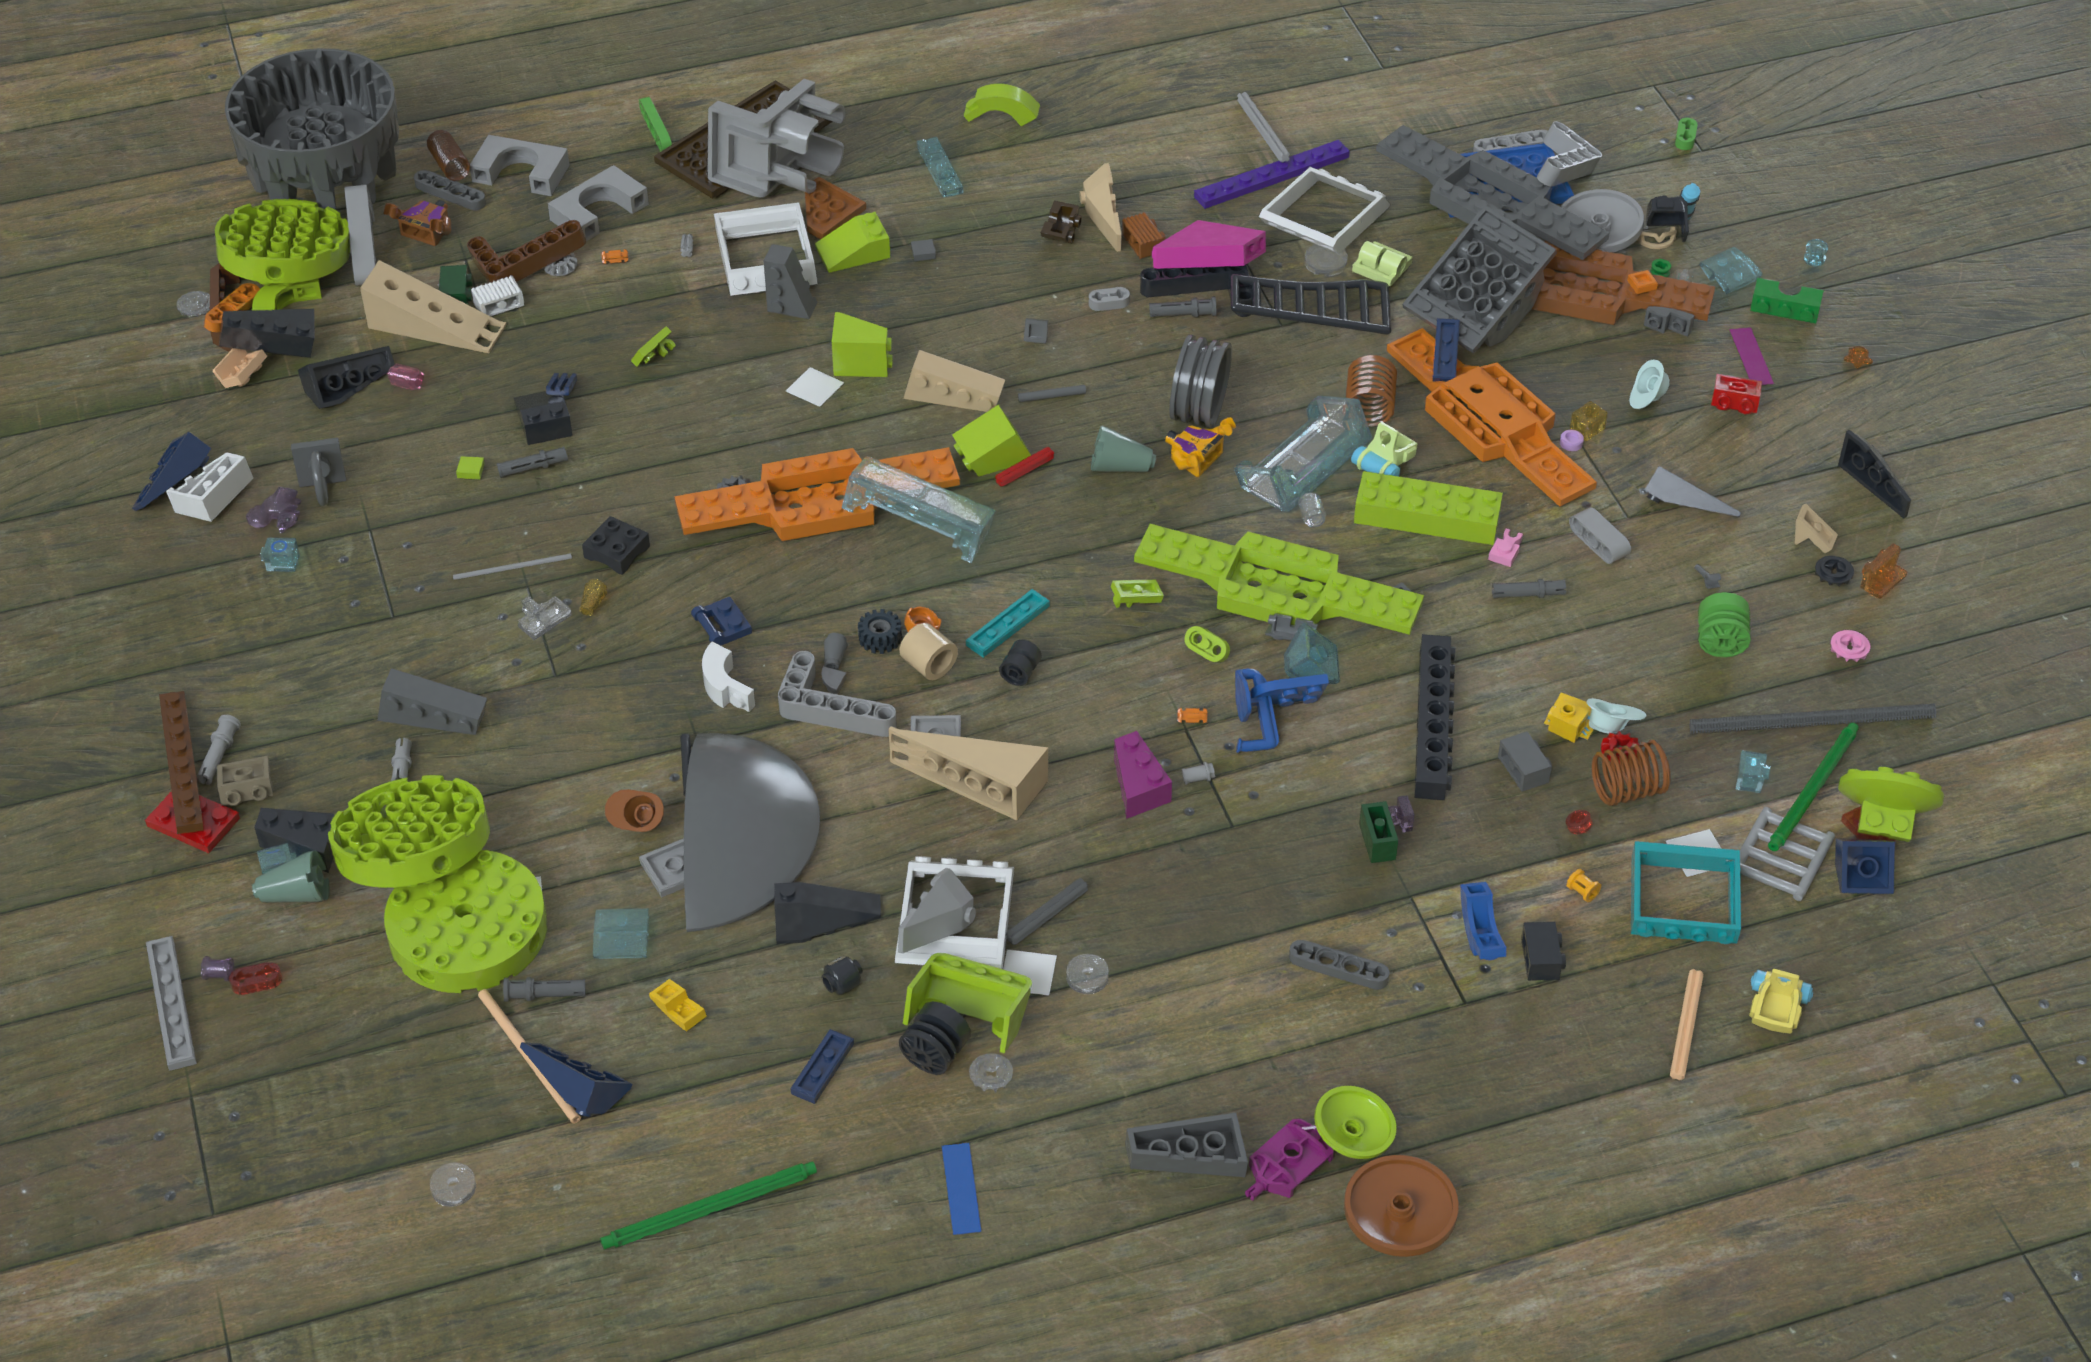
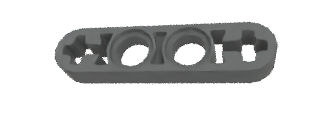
M427 170L418 171L414 175L415 187L418 190L474 211L481 210L486 205L484 193L480 190L449 180Z
M1296 940L1290 945V962L1298 967L1376 990L1383 989L1388 984L1390 972L1388 967L1382 963L1306 940ZM1322 957H1329L1333 960V963L1326 965L1319 960ZM1355 965L1359 970L1349 972L1345 969V966Z

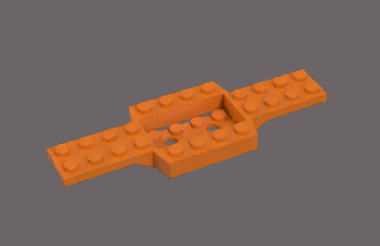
M1421 328L1387 344V352L1431 391L1426 396L1425 411L1479 460L1485 462L1505 457L1560 507L1596 489L1597 482L1551 442L1547 432L1554 427L1556 413L1499 363L1479 367L1464 365L1457 359L1455 378L1447 382H1433L1436 339L1427 331ZM1470 389H1482L1483 392L1473 393ZM1455 397L1460 398L1463 402H1465L1467 404L1468 409L1475 411L1482 418V421L1479 420ZM1499 415H1511L1512 418L1503 419ZM1484 423H1487V424H1489L1491 427H1493V428L1496 430V433H1497L1499 436H1501V438L1498 437V436H1497L1490 428H1488Z
M949 447L863 462L854 448L762 464L761 481L674 497L683 535L757 523L773 528L781 541L874 525L875 509L890 498L960 485V478ZM839 480H845V481L842 482V483H836V484L828 483V482H834V481H839ZM822 484L820 487H814V488H808V487H806V486H811V485ZM799 488L797 491H792V492H785V491H784V490ZM839 495H844L848 497V499L837 500L835 498ZM795 503L802 505V507L794 509L789 506Z

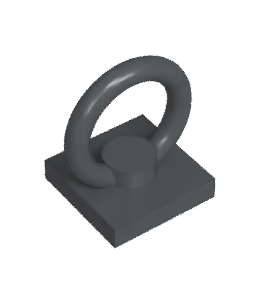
M332 438L291 444L299 487L314 485L318 503L321 506H326L328 504L327 483L346 481L339 439Z

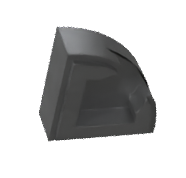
M823 666L822 681L830 693L838 695L846 680V672Z

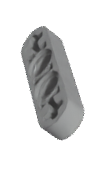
M1535 130L1479 139L1474 143L1473 152L1543 144V139L1548 131Z

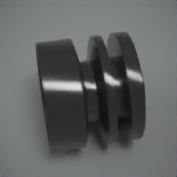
M927 1002L916 1015L913 1023L908 1026L900 1037L899 1048L907 1060L918 1069L934 1075L944 1074L956 1058V1054L961 1051L971 1037V1029L967 1021L953 1008L940 1002Z

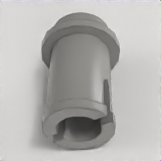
M1203 762V765L1182 769L1185 785L1206 779L1209 782L1211 778H1215L1212 763L1207 764V762Z

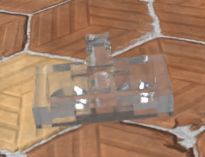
M528 596L521 601L522 611L525 613V616L518 620V627L533 640H536L572 615L571 609L556 596L544 604H538Z

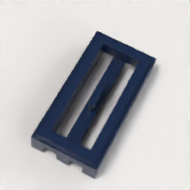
M554 373L546 386V394L568 396L577 382V374L572 373L570 378H568V373H563L561 377H559V373Z

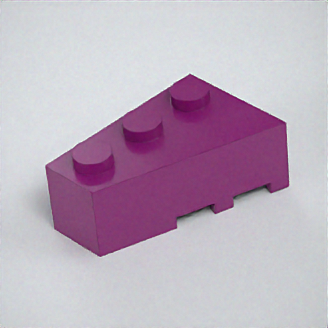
M1135 731L1114 739V762L1121 787L1126 819L1170 803L1172 799V781L1139 733Z

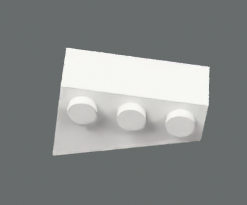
M225 453L203 467L204 472L194 478L189 476L184 479L186 482L184 485L176 490L174 488L167 490V495L175 513L210 522L216 518L253 479L244 456Z

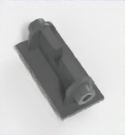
M1278 613L1270 614L1268 624L1270 625L1265 635L1272 636L1276 640L1287 639L1295 641L1300 645H1313L1318 624H1313L1314 621L1296 618L1294 626L1291 625V616Z

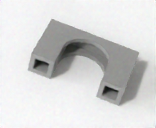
M488 135L470 164L472 182L492 186L501 170L516 163H528L535 166L529 175L531 193L552 196L569 167L567 148Z
M613 165L549 202L548 209L550 221L557 226L570 220L579 221L587 242L600 234L598 217L585 209L587 205L597 201H611L634 214L649 205L647 188Z

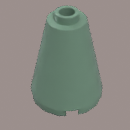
M1101 426L1096 438L1090 470L1095 472H1148L1149 468L1154 467L1156 455L1153 454V449L1108 427Z
M308 851L258 876L252 885L253 894L261 902H322L329 898L330 886L329 878L324 879L322 873L323 870H326L325 863L317 851Z

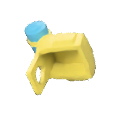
M1773 969L1771 973L1770 971L1757 970L1751 978L1752 990L1757 991L1758 994L1752 1000L1749 1016L1752 1017V1023L1771 1031L1791 1034L1792 1030L1797 1028L1802 1015L1800 1003L1807 1005L1813 997L1812 984L1799 980V975Z

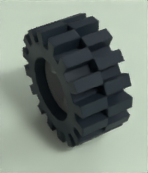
M875 609L872 610V614L867 612L865 617L861 616L860 622H858V637L861 647L864 646L866 651L871 648V653L874 654L876 650H879V654H884V650H887L889 653L892 652V647L894 649L898 648V644L902 642V625L898 615H893V612L890 610L885 613V609H880V613H877Z

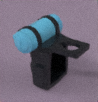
M1691 183L1684 187L1680 196L1667 197L1663 195L1651 199L1647 207V226L1680 225L1682 242H1686L1689 233L1688 220L1694 214L1695 205L1700 197L1699 187Z

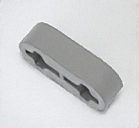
M1123 287L1094 290L1089 294V307L1095 311L1125 308L1129 305L1130 292Z

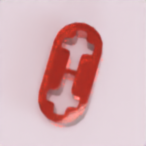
M273 962L238 968L231 972L229 976L232 991L239 995L273 989L280 985L282 981L280 968Z

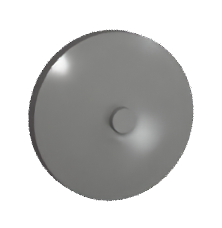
M1607 189L1584 191L1570 197L1561 205L1562 208L1610 232L1609 239L1597 248L1602 251L1612 253L1622 250L1633 244L1643 231L1644 214L1641 206L1630 196L1618 191Z

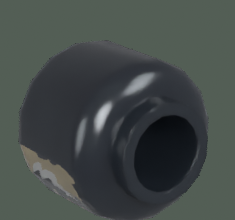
M841 956L824 966V974L821 978L824 986L830 993L843 995L860 985V974L863 973V970L856 959L852 961L847 956Z

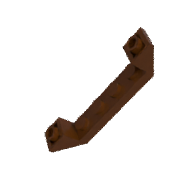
M220 263L210 269V310L226 298L225 291H223L226 290V285L240 283V277L227 271ZM211 332L213 344L219 346L220 332ZM220 347L228 352H230L232 349L228 347Z

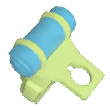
M1380 422L1373 441L1368 447L1360 446L1353 452L1351 462L1357 465L1360 470L1399 476L1400 468L1398 466L1415 457L1417 443L1387 424Z

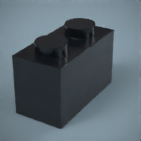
M1524 922L1521 943L1527 980H1560L1561 969L1566 968L1565 953L1560 952V948H1562V934L1557 932L1556 923Z

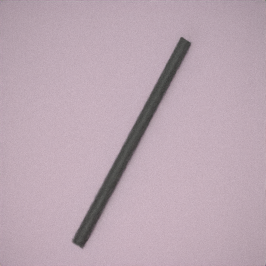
M1935 703L1690 719L1689 729L1690 734L1692 731L1693 734H1695V731L1698 734V730L1701 734V730L1702 733H1704V730L1705 733H1707V730L1709 733L1710 730L1713 733V729L1716 733V729L1718 732L1719 729L1721 732L1722 729H1724V732L1727 729L1728 732L1729 728L1730 732L1732 728L1733 731L1735 728L1736 731L1738 728L1739 731H1741V728L1744 731V727L1745 731L1747 727L1748 730H1750V727L1751 730H1753V727L1755 730L1756 727L1759 730V726L1761 730L1762 726L1764 729L1765 726L1767 729L1768 726L1770 729L1771 726L1773 729L1776 726L1777 729V726L1780 728L1781 725L1782 728L1784 725L1785 728L1787 725L1789 728L1790 724L1792 728L1793 724L1794 727H1796V724L1797 727H1799V724L1800 727H1802V724L1805 727V723L1808 727V723L1809 726H1811V723L1813 726L1814 723L1816 726L1817 723L1820 726V722L1822 726L1823 722L1825 725L1826 722L1828 725L1829 722L1831 725L1833 722L1834 725L1837 722L1838 725L1839 721L1840 724H1842V721L1843 724H1845V721L1848 724V721L1851 723V720L1852 723H1854V720L1855 723H1857V720L1858 723H1860V720L1861 723H1863V720L1866 723V719L1869 723V719L1870 722H1872V719L1873 722H1875V719L1877 722L1878 719L1881 722V718L1883 722L1884 718L1886 721L1887 718L1889 721L1890 719L1892 721L1895 719L1896 721L1898 718L1899 721L1900 718L1903 720V717L1904 720H1906V717L1907 720H1909V717L1912 720V716L1913 720L1915 716L1916 719H1918V716L1919 719H1921V716L1922 719H1924V716L1927 719V715L1930 719V715L1931 718H1933V715L1936 718L1937 713Z

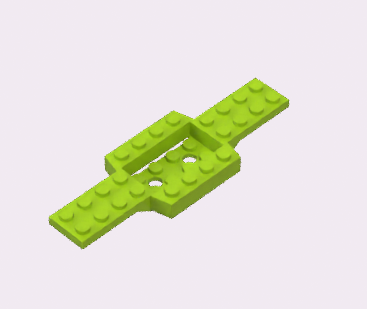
M1150 524L1134 555V562L1203 580L1218 592L1217 609L1268 622L1270 614L1274 615L1275 613L1291 616V625L1294 626L1296 618L1314 621L1313 624H1317L1320 620L1341 616L1410 635L1424 601V595L1337 573L1339 557L1337 554L1252 532H1247L1234 546ZM1252 564L1258 565V566H1262V567H1266V568H1270V569H1267V570L1259 569V568L1254 567ZM1275 570L1281 571V572H1285V573H1289V574H1293V575L1286 576V575L1278 574ZM1298 576L1304 577V578H1308V579H1312V580H1315V581L1309 582V581L1301 580V579H1299ZM1250 581H1258L1261 585L1253 587L1249 586L1248 583ZM1296 593H1304L1307 597L1303 599L1295 598L1293 595Z

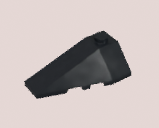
M385 346L308 364L298 369L304 392L319 409L343 403L396 366L390 347Z

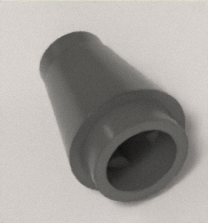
M830 633L824 640V667L835 670L839 669V665L848 647L844 635Z

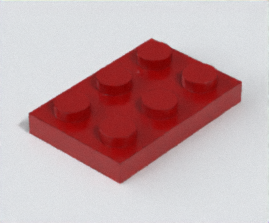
M171 791L145 819V822L149 828L210 853L238 822L240 816L237 811L199 795L204 830L177 834Z

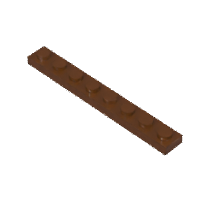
M180 691L159 694L177 834L203 831L185 693Z

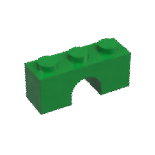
M1757 278L1750 311L1816 324L1824 290L1802 286L1798 294L1786 295L1779 290L1778 281Z

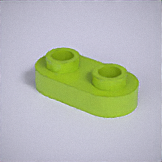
M1193 626L1187 630L1185 644L1189 649L1212 662L1220 663L1228 658L1230 646L1227 641L1203 627ZM1199 635L1202 636V641L1200 643H1198L1197 641ZM1220 646L1221 653L1218 655L1216 650Z

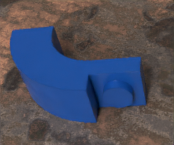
M1486 882L1460 884L1464 926L1473 956L1478 955L1480 960H1495L1498 957H1506V946L1497 930L1493 911V894Z

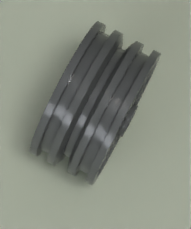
M1189 334L1182 346L1173 378L1169 408L1171 420L1177 421L1181 417L1182 422L1189 423L1194 418L1195 425L1202 426L1205 422L1207 428L1215 426L1222 409L1232 361L1231 343L1224 342L1221 346L1219 340H1213L1208 346V341L1205 337H1199L1197 340L1195 335Z

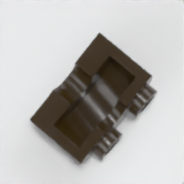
M1054 200L1050 209L1049 219L1045 221L1040 232L1041 236L1072 244L1075 239L1076 227L1079 228L1082 222V215H1078L1079 206Z

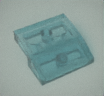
M1731 247L1699 263L1709 280L1713 281L1716 279L1726 294L1756 281L1757 278H1761L1763 275L1754 262L1735 247Z
M649 908L596 910L593 938L594 959L647 958Z

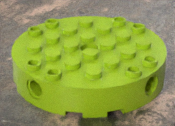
M297 199L264 200L262 205L253 207L249 203L235 208L234 213L231 215L225 214L215 226L216 253L221 266L236 276L257 281L262 285L282 283L283 285L290 286L297 282L318 279L341 268L350 256V236L347 219H342L340 212L329 206L325 209L318 207L316 202Z
M424 775L422 780L408 782L407 778L394 780L356 796L348 802L349 807L346 810L338 811L333 817L328 837L336 866L344 877L354 883L365 886L394 888L420 883L429 884L439 877L459 871L460 867L473 859L485 846L489 838L490 826L483 797L475 786L459 778L448 781L444 780V777L440 775Z
M481 850L473 859L460 867L459 871L439 877L432 883L394 887L388 898L384 913V926L390 951L394 961L402 968L403 973L424 987L447 993H462V990L474 988L481 991L500 985V981L510 975L515 977L537 956L547 932L543 894L535 876L527 867L512 857L489 850Z

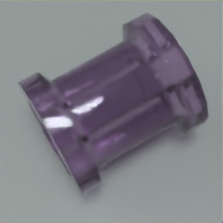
M210 956L203 958L201 963V977L203 980H208L209 978H223L227 982L232 980L234 974L233 958L228 957L226 960L211 959Z

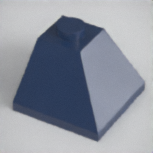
M1836 838L1835 867L1840 893L1894 894V841Z

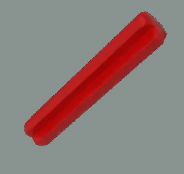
M1045 447L996 474V483L1000 487L1009 484L1054 458V451L1050 447Z

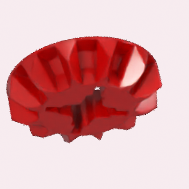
M1620 731L1616 734L1609 732L1608 736L1602 740L1601 752L1603 754L1606 750L1613 752L1617 748V744L1620 746L1625 745L1629 748L1632 744L1639 746L1638 738H1632L1630 732L1626 735L1621 734ZM1634 749L1633 752L1637 757V749ZM1625 751V755H1626V757H1627V759H1628V754H1629V753H1628V751ZM1616 753V757L1620 763V754ZM1607 755V758L1611 761V756Z

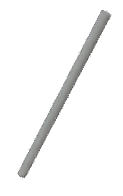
M570 553L453 575V579L572 559Z

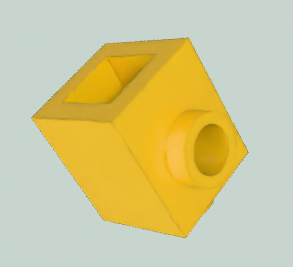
M1561 699L1559 704L1552 706L1548 713L1547 719L1550 720L1548 731L1575 743L1586 727L1589 711Z

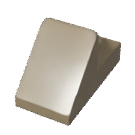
M1807 504L1802 505L1796 519L1795 544L1797 545L1809 538L1824 553L1831 551L1838 534Z

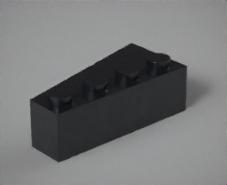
M314 309L223 311L219 346L252 351L263 350L267 353L311 358L315 338Z

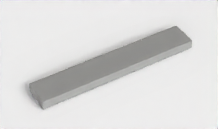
M173 936L146 942L169 1071L195 1065L197 1063Z

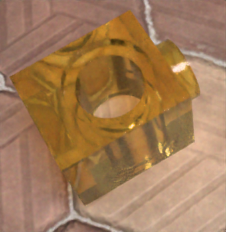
M1589 401L1572 413L1569 430L1580 432L1587 442L1605 429L1608 412L1592 401Z

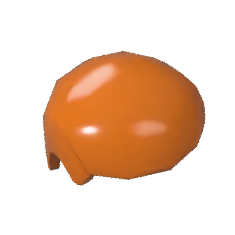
M918 606L908 610L904 625L907 632L921 623H928L939 631L941 619L929 608Z

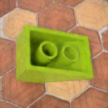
M876 212L855 216L815 243V247L828 273L890 258L889 236Z

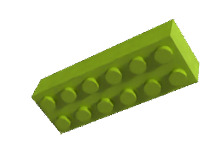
M1363 471L1356 499L1354 523L1494 545L1503 493Z

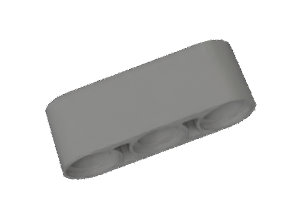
M1590 507L1569 518V525L1574 534L1607 564H1611L1631 553V546L1627 538L1596 509Z

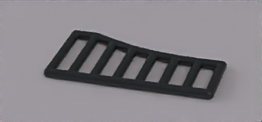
M1233 274L1230 277V303L1233 312L1386 335L1392 331L1389 285L1386 282L1367 279L1298 282ZM1239 284L1252 286V306L1239 304ZM1261 287L1274 289V309L1261 307ZM1359 288L1361 322L1348 320L1347 289ZM1282 289L1295 290L1296 312L1283 310ZM1368 289L1380 290L1382 325L1370 323ZM1304 290L1317 292V315L1305 314ZM1325 290H1338L1339 318L1326 317Z

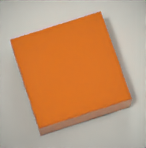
M1648 270L1629 274L1627 278L1628 283L1636 294L1657 290L1658 283Z

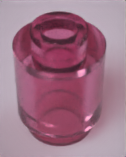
M396 363L389 369L388 379L391 385L414 390L422 386L424 374L418 368Z

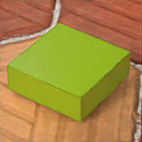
M461 456L456 472L457 478L480 479L485 464L484 457Z

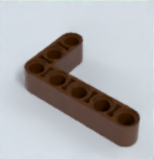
M570 220L501 257L497 256L486 239L481 236L470 239L467 247L475 265L488 283H493V281L505 279L506 277L509 278L510 276H513L515 281L518 282L580 249L586 244V238L580 222Z

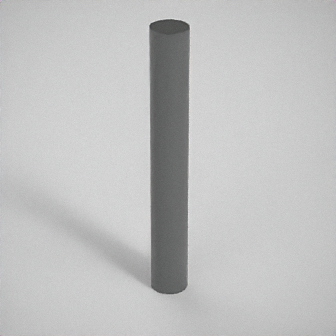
M1085 385L1018 393V401L1026 402L1086 394Z

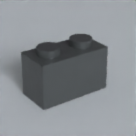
M1527 731L1500 740L1498 758L1522 792L1549 783L1550 772L1552 771L1551 761L1543 755L1538 742L1533 740Z

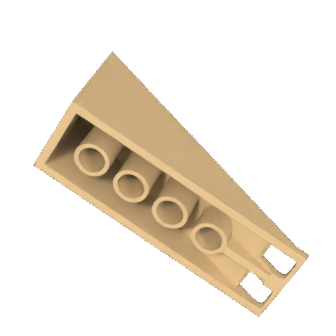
M380 260L360 287L369 329L490 353L507 325L506 322L499 321ZM487 324L501 327L497 333L485 329ZM478 338H486L492 342L489 347H484L476 343Z
M892 726L889 728L891 763L1012 819L1018 820L1048 782V747L900 730ZM894 735L907 740L908 744L896 742ZM894 751L907 755L908 760L896 758Z

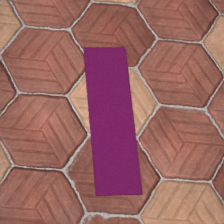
M1751 327L1729 329L1749 379L1762 381V385L1774 384Z

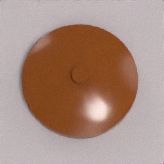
M1407 1155L1384 1156L1363 1165L1351 1177L1344 1199L1346 1220L1353 1233L1370 1248L1387 1255L1400 1257L1425 1254L1443 1244L1455 1228L1459 1209L1458 1196L1450 1179L1433 1164Z

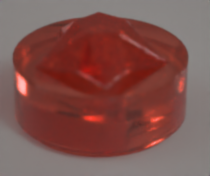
M1576 810L1570 813L1565 821L1569 832L1572 834H1583L1593 825L1590 813L1585 810Z

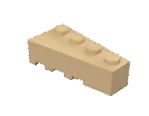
M919 350L903 399L988 412L997 406L1005 379Z

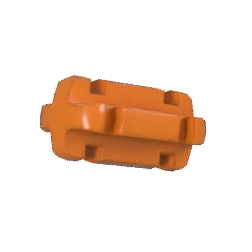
M624 249V252H621V250L608 251L609 253L602 252L603 264H606V262H610V264L622 263V260L628 262V251Z
M1199 708L1178 709L1177 719L1179 723H1182V720H1185V723H1199V720H1202L1203 723L1207 722L1208 714L1206 708H1203V711H1199Z

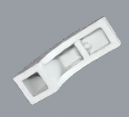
M711 642L702 658L704 686L707 694L722 708L730 702L735 707L750 712L755 707L754 689L728 676V673L733 669L732 651Z

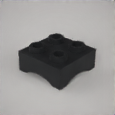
M609 516L582 544L583 555L585 559L604 563L616 573L623 575L628 570L632 561L650 547L648 532Z

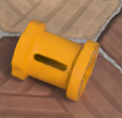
M1577 869L1567 880L1566 887L1577 891L1583 896V900L1588 903L1596 898L1602 885L1598 881L1594 882L1588 878L1582 869Z

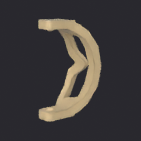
M1672 226L1669 232H1664L1661 236L1657 233L1642 231L1637 241L1642 246L1650 249L1667 248L1676 240L1677 230ZM1671 235L1669 241L1660 243L1665 237ZM1644 236L1654 237L1660 244L1646 242Z

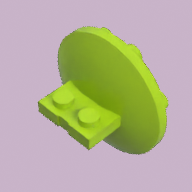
M1879 767L1878 771L1849 769L1848 773L1840 778L1838 790L1841 794L1861 805L1857 832L1875 836H1886L1890 839L1906 842L1911 840L1915 814L1936 810L1943 805L1944 793L1940 785L1920 779V774L1905 772L1904 774L1894 773V770L1888 767Z

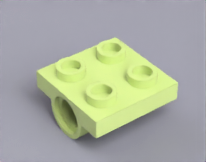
M1366 241L1361 247L1358 260L1353 264L1352 271L1374 281L1386 282L1391 287L1412 264V256L1376 241L1373 243Z

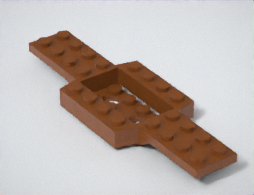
M1544 241L1555 248L1557 254L1545 267L1546 269L1543 270L1545 281L1532 307L1534 310L1615 325L1624 313L1638 309H1647L1648 306L1677 309L1695 315L1694 319L1708 320L1715 286L1652 275L1658 283L1657 290L1636 294L1627 281L1629 274L1639 272L1633 271L1632 256L1596 249L1582 260L1548 241ZM1554 270L1563 271V272H1568V273H1565V274L1557 273V272H1555ZM1576 274L1584 275V276H1589V277H1587V278L1578 277V276H1576ZM1597 278L1605 279V280H1610V281H1609V282L1599 281Z

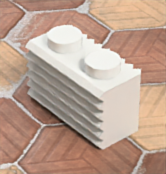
M513 276L493 281V283H485V285L471 289L474 306L477 310L489 316L524 306L522 291Z

